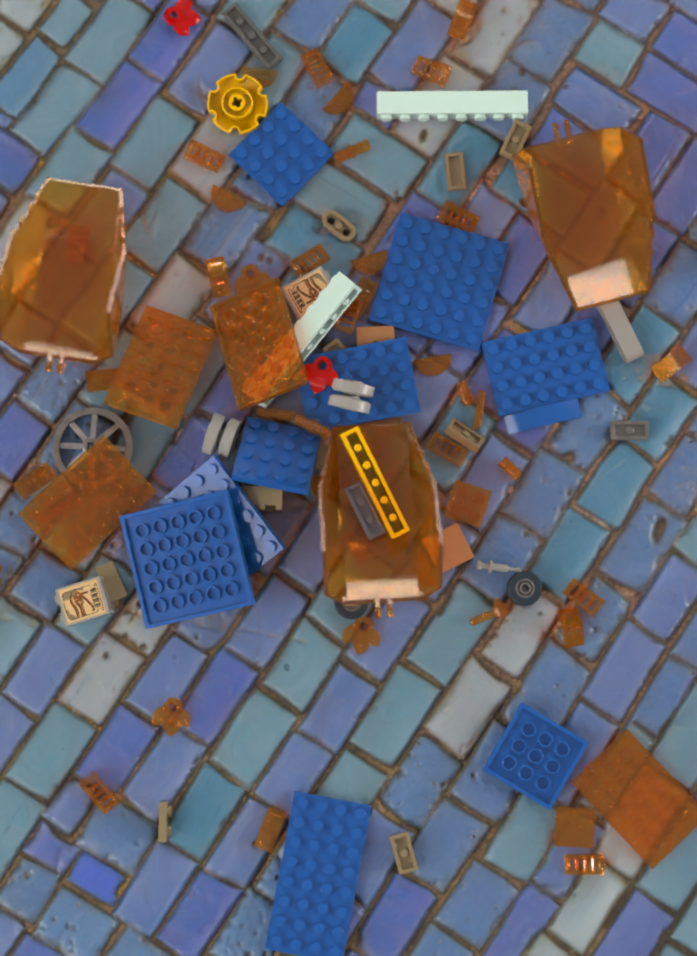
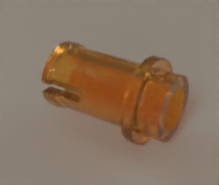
M467 381L456 384L455 386L461 398L460 403L463 406L473 404L474 396L471 395Z
M507 457L498 465L510 476V479L516 480L523 473L521 468H517Z

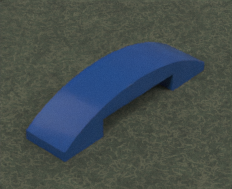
M573 399L505 416L504 421L509 436L550 424L582 418L578 399Z

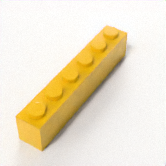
M355 426L339 434L390 538L394 539L410 531L359 427Z

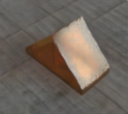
M680 345L654 365L651 370L664 383L693 359Z
M577 608L558 610L564 647L570 648L584 645L583 624Z

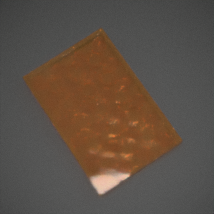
M273 278L210 306L238 410L243 411L310 383L279 278Z
M146 305L104 399V404L177 430L217 337L218 330Z
M103 435L18 512V515L72 570L121 525L119 516L134 513L157 491L110 440Z
M625 729L571 781L574 787L652 869L697 827V802L628 729Z

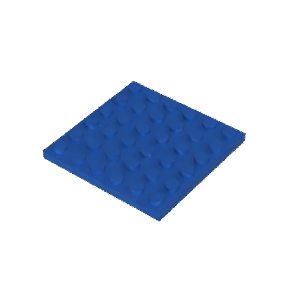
M401 212L369 321L386 326H394V328L478 352L510 244Z
M229 490L119 516L146 629L256 604Z

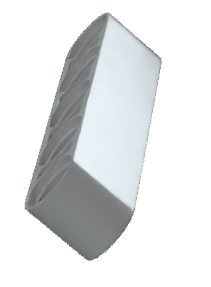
M601 273L586 280L587 288L623 361L627 364L644 356L638 338L606 274Z

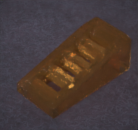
M317 48L300 55L316 89L333 82V76ZM316 54V58L307 61L306 58ZM317 61L320 62L319 64L313 67L310 66V64H313ZM320 67L323 68L322 70H320V71H318V72H316V73L313 72L314 70H316V69H318V68H320ZM323 73L326 74L325 76H323V77L317 79V76H319V75H321V74H323Z
M418 55L411 74L445 87L453 67ZM422 62L424 63V66L422 70L419 71L418 68L420 66V63ZM427 66H431L429 72L425 73ZM434 68L438 69L436 75H432ZM441 71L444 72V75H443L442 78L439 77Z
M192 139L182 158L218 173L226 156ZM193 148L197 149L194 156L191 155ZM200 152H204L202 158L199 159L198 156ZM210 154L211 157L207 163L205 162V159L207 155ZM217 157L218 160L215 166L211 165L214 158Z
M448 200L442 203L436 217L437 220L471 233L474 232L480 218ZM447 209L450 210L448 216L445 215ZM454 212H456L457 215H456L455 219L453 220V219H452L453 214H454ZM463 215V216H464L463 221H462V223H459V220H460L461 216ZM468 218H470V219H471V222H470L469 226L467 227V226H465V225H466V223H467V221H468Z
M319 243L291 261L289 266L296 276L300 278L322 266L331 258ZM316 251H319L323 256L322 260L317 256ZM313 255L317 263L314 264L309 256ZM307 259L311 267L308 268L303 260ZM299 263H300V264L303 266V268L305 269L303 272H302L301 269L298 267V264H299Z
M357 296L353 302L359 303L358 307L349 305L348 308L356 310L355 314L348 311L343 313L353 317V321L342 318L341 315L336 321L334 329L352 335L364 298ZM340 321L351 324V327L339 325Z
M436 431L425 447L458 467L462 466L469 454L467 448ZM440 438V439H441V442L439 443L438 447L435 449L434 446H435L437 440ZM445 442L448 443L445 450L441 452ZM452 446L455 447L451 455L448 456ZM460 450L461 453L459 454L457 460H455L454 458Z
M575 578L572 579L562 592V594L593 618L605 604L603 599ZM577 585L579 587L577 591L574 593L573 596L570 595L572 590ZM582 590L585 591L583 596L578 601L576 598L579 596ZM590 595L591 598H590V600L587 602V604H586V605L582 604V603L586 600V598ZM595 600L598 601L592 610L589 609Z
M95 770L79 782L80 787L104 815L119 803L118 799ZM95 779L96 782L88 787L87 785ZM100 785L101 788L93 794L91 791ZM105 791L107 794L98 800L97 797ZM109 797L112 799L105 806H102V803Z
M605 853L564 855L565 875H605L606 873ZM571 859H575V869L571 870ZM579 859H583V869H579ZM587 859H591V869H587ZM595 859H599V869H595Z

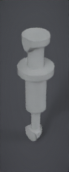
M478 560L476 564L477 570H482V568L488 569V573H492V571L522 572L519 567L513 568L506 564L493 563V560H490L489 563H482L481 560Z

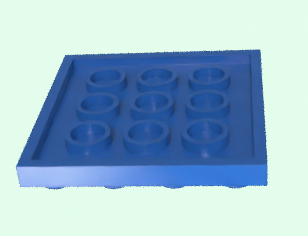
M280 102L259 123V127L251 131L228 155L283 208L335 153Z
M247 417L231 480L308 495L321 431L315 432L314 430H307V428Z
M521 702L482 770L550 810L589 742Z

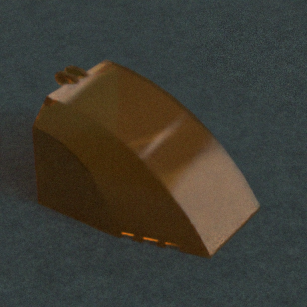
M568 119L563 120L566 137L561 138L557 122L552 123L554 140L526 147L512 156L519 186L531 222L575 311L649 293L652 273L650 266L651 257H653L652 238H654L655 231L653 224L656 213L643 138L623 126L598 128L572 135Z
M47 177L36 193L33 203L30 202L25 215L21 216L18 220V226L10 232L1 261L0 340L19 353L48 357L45 368L46 372L52 370L54 358L59 359L57 372L62 374L66 360L96 365L114 356L122 315L126 278L123 188Z
M410 422L333 426L328 452L325 456L324 468H322L321 480L318 484L324 595L343 605L375 603L376 618L381 617L382 614L380 603H387L388 617H393L392 602L421 601L442 588L443 534L435 476L430 471L429 463L426 462L423 449L418 444V438ZM355 426L359 427L410 531L394 539L390 538L386 530V533L368 541L343 490L359 481L362 482L339 434Z

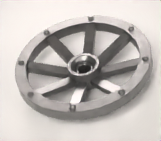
M96 407L80 409L67 416L57 428L52 445L54 461L60 472L71 482L88 488L107 486L118 480L128 469L134 450L133 438L125 422L113 412ZM92 415L90 437H87L75 424V420ZM98 415L107 417L115 422L112 427L96 438ZM68 426L76 432L83 440V443H61L62 436ZM121 428L126 440V446L102 444L104 440ZM92 443L95 444L94 450L89 449V445ZM60 449H83L67 467L64 465ZM102 450L126 452L124 460L118 469L101 453ZM88 455V480H84L73 475L71 471ZM96 456L111 471L112 474L110 476L94 480Z

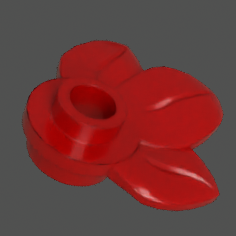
M179 0L175 3L174 7H169L164 12L165 22L173 26L175 32L182 36H189V27L197 25L201 21L198 13L191 10L192 1ZM170 14H175L176 18H172Z
M321 356L314 363L306 364L301 370L299 378L301 380H310L312 391L314 394H318L325 389L326 385L332 387L333 379L338 378V375L332 369L331 360L328 357ZM323 362L327 365L324 370L319 367Z

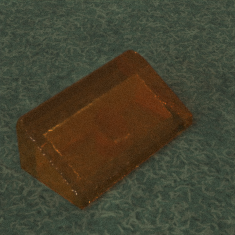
M123 368L85 371L88 392L120 389V386L125 381V370Z

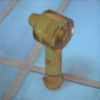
M499 598L495 599L493 610L471 618L470 624L474 626L494 617H505L509 613L506 603L501 602Z

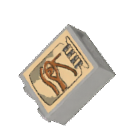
M320 266L281 287V291L297 320L303 317L307 308L316 301L319 293L330 283L331 276L327 269L323 270Z
M97 576L55 589L56 594L54 598L56 604L60 605L62 612L60 613V619L66 627L114 613L103 576Z

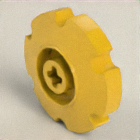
M230 74L219 79L216 82L217 90H211L207 100L209 114H215L213 118L214 124L225 133L232 134L234 130H238L240 135L248 134L259 127L258 119H264L268 112L267 96L260 94L263 90L262 85L256 79L246 74L241 79L237 78L236 74ZM237 101L240 103V107L238 108L235 104V102Z

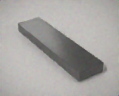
M236 2L221 13V16L268 71L283 60L281 55Z

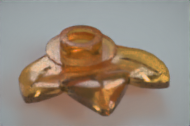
M248 264L242 268L241 276L236 279L234 290L237 296L247 292V295L252 300L259 301L263 295V287H270L272 283L267 273L259 271L258 267L253 264ZM249 271L254 272V276L248 277L247 273Z
M360 617L355 621L354 625L345 628L342 634V642H352L356 653L361 655L368 649L369 645L379 646L380 634L373 628V622L370 618ZM365 622L367 624L366 630L360 628L361 623Z
M169 698L165 701L163 707L157 708L154 711L151 722L152 725L163 724L166 734L171 737L177 733L180 725L183 727L190 726V715L183 709L182 702L179 699ZM171 704H175L177 706V709L175 711L170 710Z

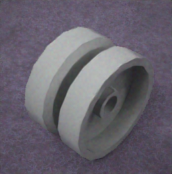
M334 378L332 389L343 394H331L328 405L369 414L371 404L360 400V397L372 398L375 387L355 380Z
M215 412L204 437L202 453L212 456L218 448V458L228 461L239 435L241 421L231 418L225 427V416Z

